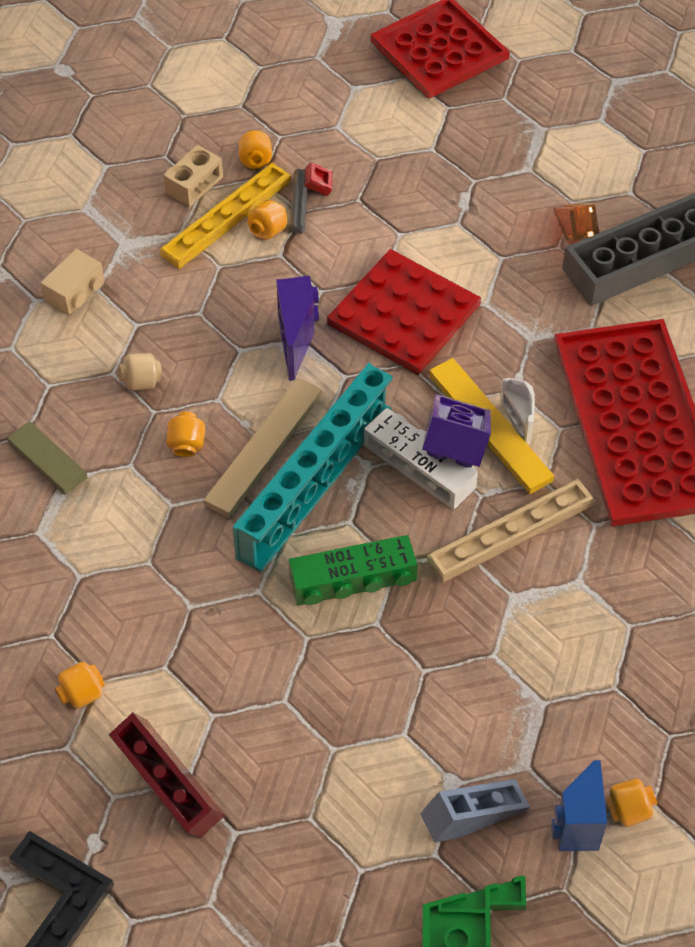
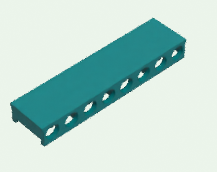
M371 363L364 367L234 524L233 537L235 559L237 561H242L259 572L266 568L364 446V428L386 408L391 410V407L385 403L386 387L393 380L392 375L374 367Z

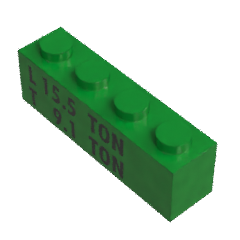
M409 535L289 559V576L297 606L303 604L314 605L322 600L332 598L343 599L361 592L372 593L379 591L381 588L395 585L406 586L411 582L417 581L418 564Z

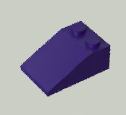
M310 276L276 279L278 320L289 381L295 380L315 333L314 322L319 321L318 306L314 305L319 303L317 286L312 287Z
M435 394L423 439L422 450L427 451L429 456L437 459H443L444 457L454 459L458 465L471 468L473 465L480 467L491 434V410Z

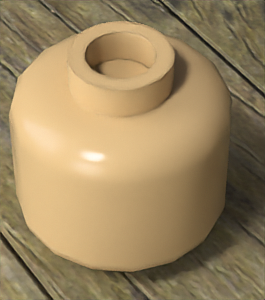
M130 353L125 356L123 364L118 365L119 381H124L126 388L130 391L151 390L155 387L156 383L161 381L160 361L155 360L151 353Z

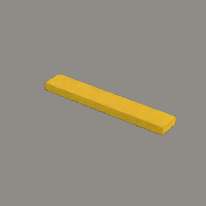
M272 162L160 248V256L178 269L182 268L246 218L252 209L262 202L269 200L291 182V175Z
M454 358L430 369V378L448 398L491 410V434L487 445L529 495L554 482V474Z

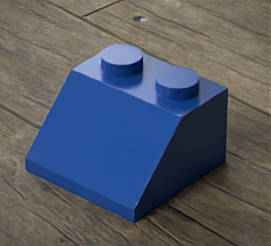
M594 760L563 791L560 805H555V819L551 820L552 839H558L559 851H599L607 826L601 760Z

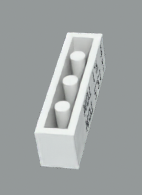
M386 408L364 428V446L454 510L476 489L478 471L475 470L474 466L468 468L458 465L454 459L448 457L437 459L429 456L427 451L422 450L425 431L411 425L401 414H396L389 408Z

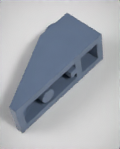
M513 779L439 791L420 814L433 841L439 842L461 838L525 812L530 806L518 783Z

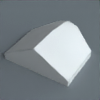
M505 378L502 380L500 404L518 434L529 445L531 444L535 411L533 387L526 381Z

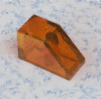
M578 202L553 207L554 214L566 240L575 241L576 243L599 233L594 203Z

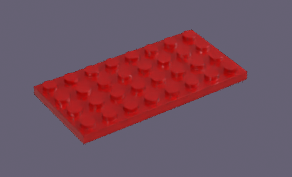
M664 319L555 334L554 343L611 526L695 514V404Z

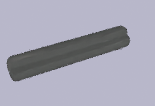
M299 168L294 171L290 226L293 233L298 232L301 234L305 231L308 188L305 187V169L301 170Z

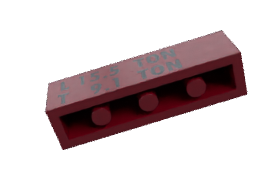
M132 712L109 734L111 739L187 833L202 838L225 816L147 719Z

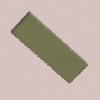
M30 421L7 438L8 444L64 495L88 478L87 472Z

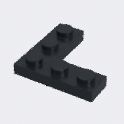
M31 831L26 834L9 857L13 865L62 894L25 947H71L113 888V880Z

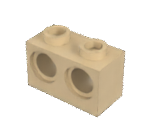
M199 145L195 146L190 152L185 153L182 159L173 167H170L163 175L165 193L190 208L223 178L222 158Z

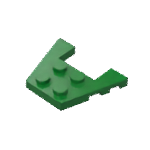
M514 877L512 881L499 885L497 883L487 885L479 891L468 894L464 892L423 904L422 947H491L490 910H526V877Z

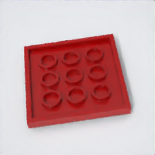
M440 0L372 33L370 37V42L428 99L508 60L510 51L455 0Z
M389 249L327 316V324L419 375L481 304V297L398 252Z

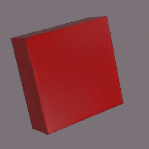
M309 162L305 167V187L328 196L332 192L333 172Z

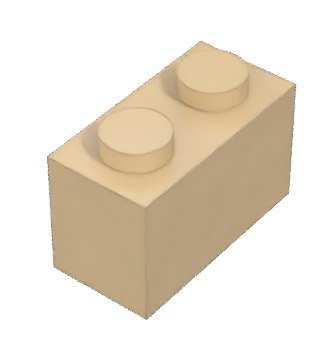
M75 249L40 282L44 301L70 315L76 308L81 307L95 290L102 286L105 281L102 263Z

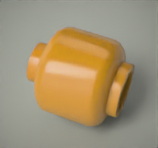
M252 130L241 136L238 142V155L241 163L245 167L254 170L262 169L269 164L272 158V145L267 134L262 131Z
M272 200L262 202L248 214L250 231L263 240L273 238L286 228L287 213L285 208Z
M180 412L179 416L169 420L166 445L172 450L173 454L180 457H192L196 452L202 450L204 446L205 424L202 420L196 418L195 413Z
M81 661L58 674L59 686L54 689L63 705L69 702L73 708L81 709L101 697V688L105 686V683L94 664L89 666L86 662Z
M632 778L611 786L609 790L610 795L605 797L614 823L620 821L624 827H630L650 820L653 816L652 806L658 804L651 785L644 787L642 781L638 778Z

